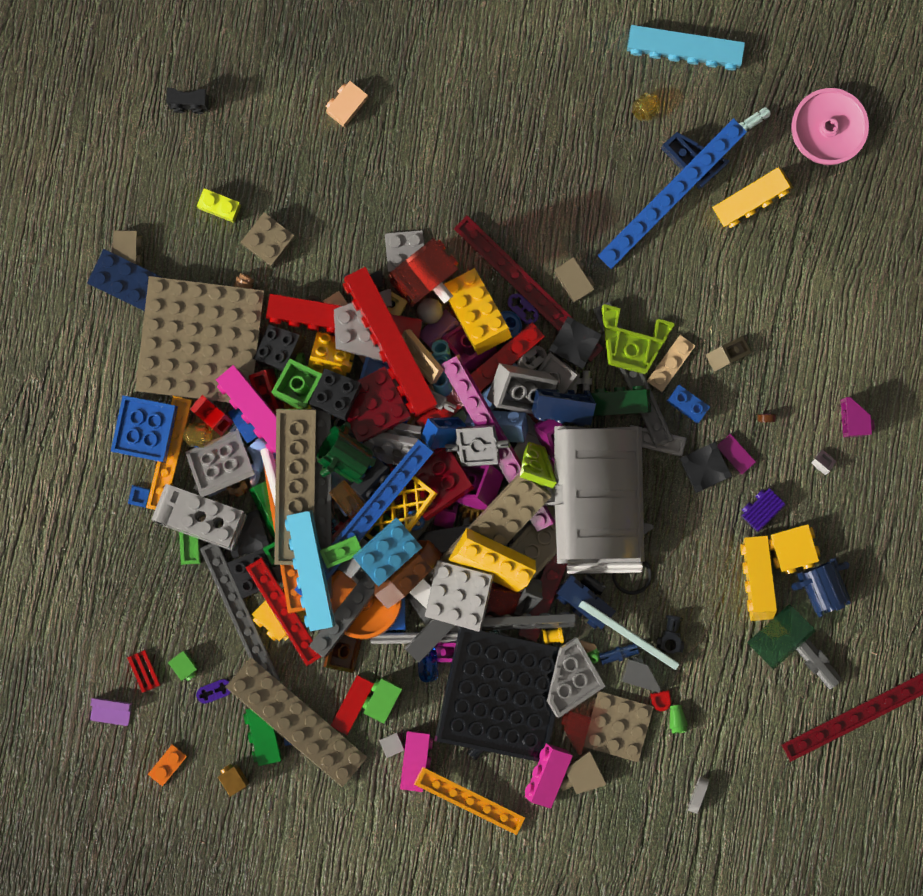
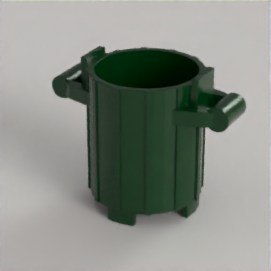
M345 422L339 427L334 426L329 430L331 433L328 434L318 450L317 462L323 465L320 471L322 477H326L335 471L350 482L359 484L363 481L360 477L366 472L369 465L374 467L376 459L373 457V451L348 435L351 425L349 422Z

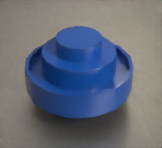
M503 311L501 315L509 327L512 336L510 339H513L522 330L521 320L517 314L511 311Z

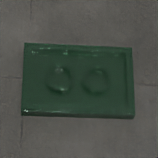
M789 604L747 643L774 670L816 630Z

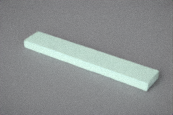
M581 601L580 608L674 670L677 669L679 666L678 662L589 603Z

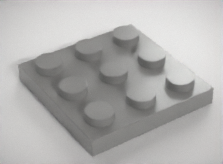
M235 430L185 452L201 498L255 475L239 430Z
M437 560L425 617L480 632L483 626L494 574Z

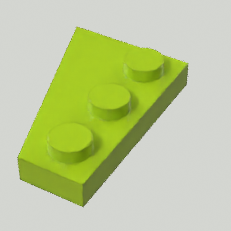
M528 442L524 450L520 477L538 483L540 486L554 488L557 482L546 448Z

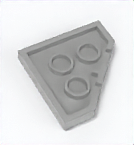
M576 637L559 648L547 702L557 718L606 687L582 644Z

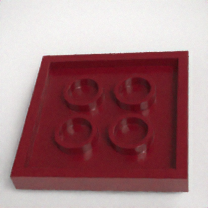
M385 366L357 380L361 383L362 388L353 403L347 419L357 441L364 443L411 418Z
M447 448L435 449L415 474L417 478L437 493L422 515L426 521L475 489L453 452L445 451ZM413 479L406 485V490L415 489ZM426 490L419 491L420 501L426 500L430 493ZM415 492L409 493L413 501L416 502Z

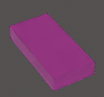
M731 434L717 445L722 455L740 475L755 463V460Z

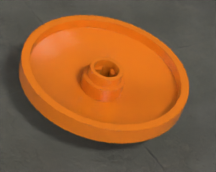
M340 570L332 577L331 604L333 614L357 585ZM373 596L344 635L355 639H371L385 633L397 620L401 610L402 599L387 609Z

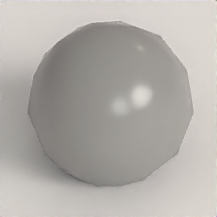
M431 298L423 299L416 309L418 318L426 324L437 323L443 314V307L440 302Z

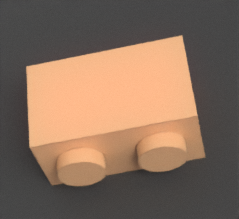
M351 81L348 84L344 83L338 90L339 95L335 99L332 98L326 105V113L344 128L368 99V95Z

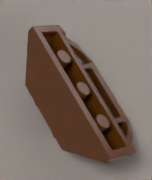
M416 540L422 548L379 587L375 584L374 596L387 609L403 599L435 567L437 560L441 558L442 553L429 540Z

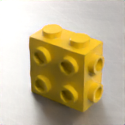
M317 331L308 367L320 373H323L324 369H328L345 376L346 372L350 373L353 362L349 360L353 361L355 354L336 349L335 336Z
M808 524L769 535V549L774 551L775 558H773L775 569H779V572L785 571L786 575L797 572L796 568L801 566L804 569L815 567L814 563L819 562L820 551L818 546H814L813 539L815 534L813 528H809Z
M265 600L253 612L252 615L255 617L253 621L260 628L264 626L268 630L266 634L273 641L276 639L278 641L282 639L286 641L289 637ZM306 611L296 612L304 623Z

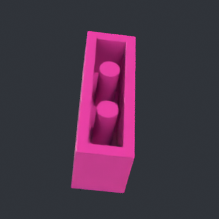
M407 730L400 784L401 790L423 792V789L414 785L422 767L430 769L431 757H427L428 749H432L433 738H430V733Z
M546 743L540 752L539 762L533 769V777L530 784L525 789V797L531 803L551 809L573 755L566 749Z

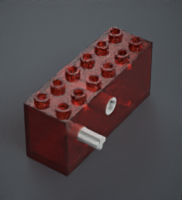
M432 238L392 270L388 276V280L403 299L408 301V305L411 308L433 291L443 303L453 297L443 283L454 275L458 270L457 265L459 263L452 255L448 256L444 251L446 247L440 239L436 241Z

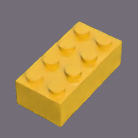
M475 268L444 284L453 295L448 300V303L477 355L512 338L509 327Z

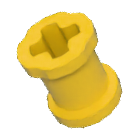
M562 628L553 630L542 629L545 645L555 642L564 643Z

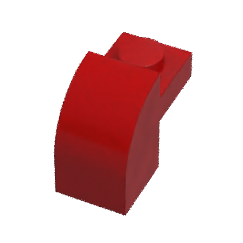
M203 395L190 408L194 414L221 437L234 423Z

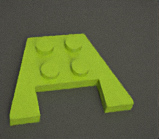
M607 304L602 305L608 365L646 374L661 346L666 341L669 332L674 327V323L657 319L654 334L651 337L618 328L617 324L621 308Z

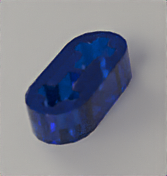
M435 648L429 652V656H425L418 662L419 678L426 683L433 682L438 677L437 652Z

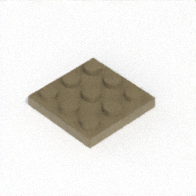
M598 691L583 747L639 762L654 707Z

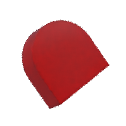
M669 690L661 691L660 693H650L652 705L656 710L665 711L670 707L671 696Z

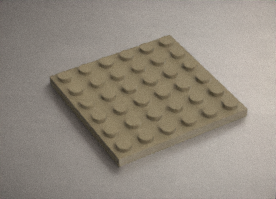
M149 276L135 391L197 399L203 395L208 400L229 402L231 398L227 393L223 395L217 388L219 384L216 379L234 365L250 382L249 375L254 374L256 360L253 357L257 353L264 290Z

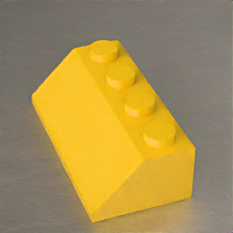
M466 528L449 557V561L457 565L494 574V582L515 592H519L527 587L536 572V561L469 528Z

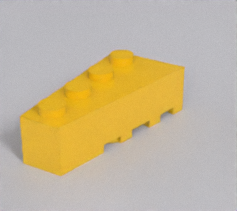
M778 167L712 208L722 225L732 228L740 223L739 219L746 216V218H749L757 213L755 210L759 207L765 208L773 203V199L778 196L782 198L790 193L789 190L793 186L783 169Z
M768 536L744 538L743 544H740V551L745 559L742 566L743 574H746L747 580L745 581V591L748 593L747 608L750 613V621L774 619L777 608Z

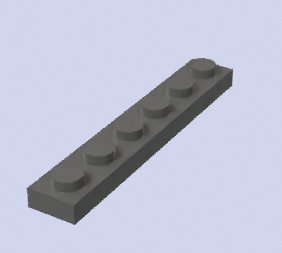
M561 612L558 615L541 613L539 616L521 614L520 617H512V615L506 614L498 618L486 615L481 631L574 627L575 614H570L569 612Z

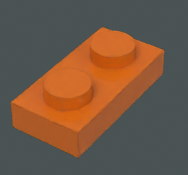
M172 744L148 775L163 787L187 758V755Z

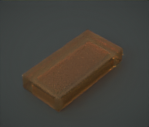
M342 480L329 492L351 520L365 505L345 480Z

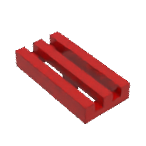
M146 650L127 657L142 693L160 686ZM142 655L145 659V662L148 666V669L151 673V676L155 684H151L150 679L140 658V656ZM135 658L148 687H145L133 660Z

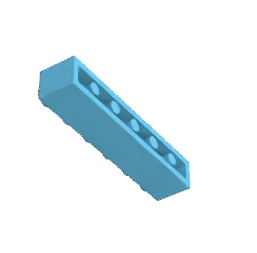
M631 25L627 51L636 56L649 54V57L655 59L668 57V60L679 62L681 59L687 60L689 64L697 65L700 62L706 63L708 67L716 68L719 65L725 66L727 70H736L742 64L745 42Z
M313 510L287 515L285 527L287 531H290L291 535L289 546L290 550H294L293 566L295 570H298L299 577L296 580L298 588L302 590L303 596L300 597L302 608L306 610V616H304L305 625L309 627L310 631L334 627L336 624L320 553Z

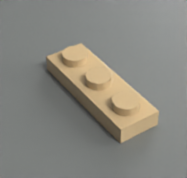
M410 329L405 330L402 337L422 375L430 384L437 383L444 369Z
M679 335L650 375L647 383L662 393L695 345Z

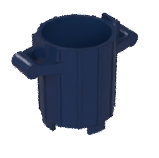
M836 558L830 559V562L805 572L797 573L800 582L793 583L791 588L799 590L805 587L818 617L823 616L822 611L824 613L833 610L838 611L845 608L844 602L846 605L851 604L850 596L839 573L841 570L848 569L850 565L848 562L838 564Z

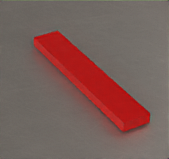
M261 557L245 567L305 665L308 666L321 658L318 653L309 647L313 639L296 612L288 614L285 593L264 559Z

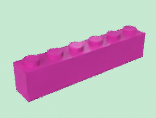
M232 365L216 379L219 384L217 388L223 395L227 393L231 398L229 400L230 404L235 409L239 408L243 413L241 415L243 420L247 424L251 423L255 427L253 432L259 439L263 437L267 442L266 448L272 454L276 453V414L242 372Z

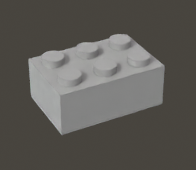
M499 363L487 399L497 408L533 414L532 407L536 389H555L558 380L548 372Z

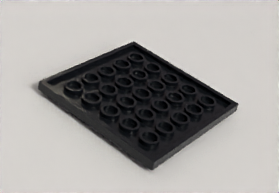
M459 627L435 741L539 762L541 750L545 747L546 743H550L555 714L548 704L547 698L559 647Z

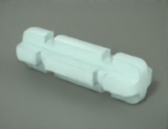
M767 107L759 110V113L756 112L739 124L747 131V129H751L762 122V119L765 120L770 117L771 113Z

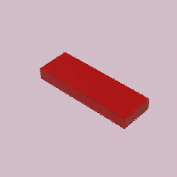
M359 675L356 676L331 724L334 729L348 735L374 683Z

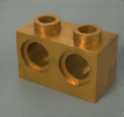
M229 764L220 770L221 774L218 776V779L230 797L248 786L249 782L238 764L234 766Z

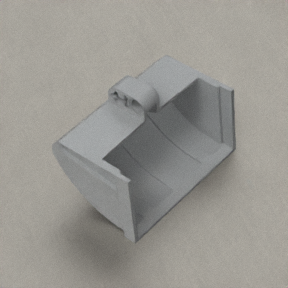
M554 426V476L557 483L554 488L542 487L551 493V498L544 506H555L557 564L645 562L642 427L586 428Z

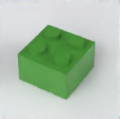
M289 359L272 390V394L276 399L297 409H311L309 402L322 373Z
M384 677L381 680L376 679L371 689L374 692L372 697L368 696L362 706L365 709L364 714L384 724L403 687Z

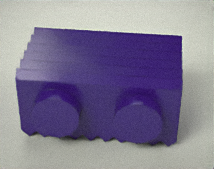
M770 488L766 491L764 489L759 491L755 496L757 500L753 504L749 502L742 508L744 513L741 514V517L756 532H759L786 505Z

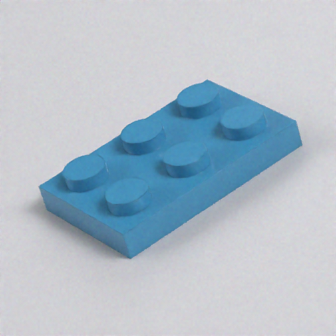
M395 518L352 557L379 587L417 553L422 546L399 519Z

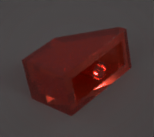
M568 711L567 714L563 715L561 724L564 725L563 729L577 754L581 755L592 717Z

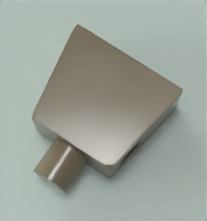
M590 751L585 752L569 764L566 771L567 777L563 778L560 788L563 792L573 787L576 794H580L606 785Z

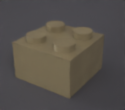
M264 212L243 238L241 244L273 268L296 238L291 232Z

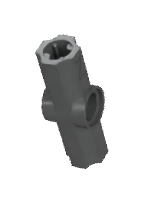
M806 635L795 641L792 646L805 660L804 663L821 679L829 690L840 683L842 678L829 664L830 661L820 650H817Z

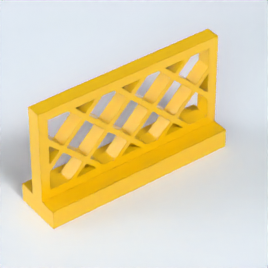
M414 475L412 479L414 480L415 489L406 490L405 486L398 494L403 495V505L395 506L393 500L390 504L391 507L385 510H391L392 520L383 522L382 514L365 536L370 540L374 537L370 534L372 529L380 526V531H382L384 525L389 524L396 518L395 509L404 508V518H400L399 521H405V528L410 532L434 500L437 493ZM419 491H428L430 493L428 498L420 501ZM415 492L416 502L407 504V494ZM416 506L417 513L409 517L408 507Z

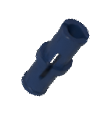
M633 643L620 648L617 646L614 650L599 653L602 659L601 663L604 665L616 660L620 662L623 661V658L638 655L639 651L635 649L638 647Z

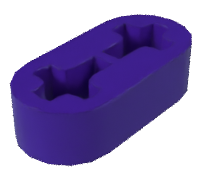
M516 293L508 298V307L525 324L529 325L538 320V311L522 295ZM513 298L520 299L519 303L523 307L522 309H520L517 305L514 307L512 306ZM525 309L529 313L533 311V317L535 319L526 320L525 318L527 315L523 312V310Z
M221 679L199 688L196 694L198 701L206 704L229 695L231 692L226 689L227 693L223 691L216 692L215 689L221 686L220 683L223 682L224 685H227L230 681ZM203 689L206 692L212 690L214 693L208 696V700L200 697Z

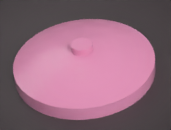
M836 88L820 89L806 96L796 108L792 118V136L800 152L813 162L823 165L841 164L853 158L864 146L869 131L868 116L863 105L852 94Z

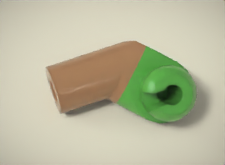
M579 640L593 664L597 663L600 656L596 645Z

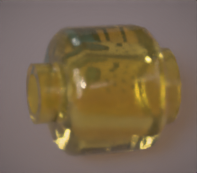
M642 94L633 102V115L640 121L651 120L660 112L659 98L655 94Z
M191 422L184 428L183 440L186 441L189 447L205 448L207 443L212 441V431H209V427L205 423Z

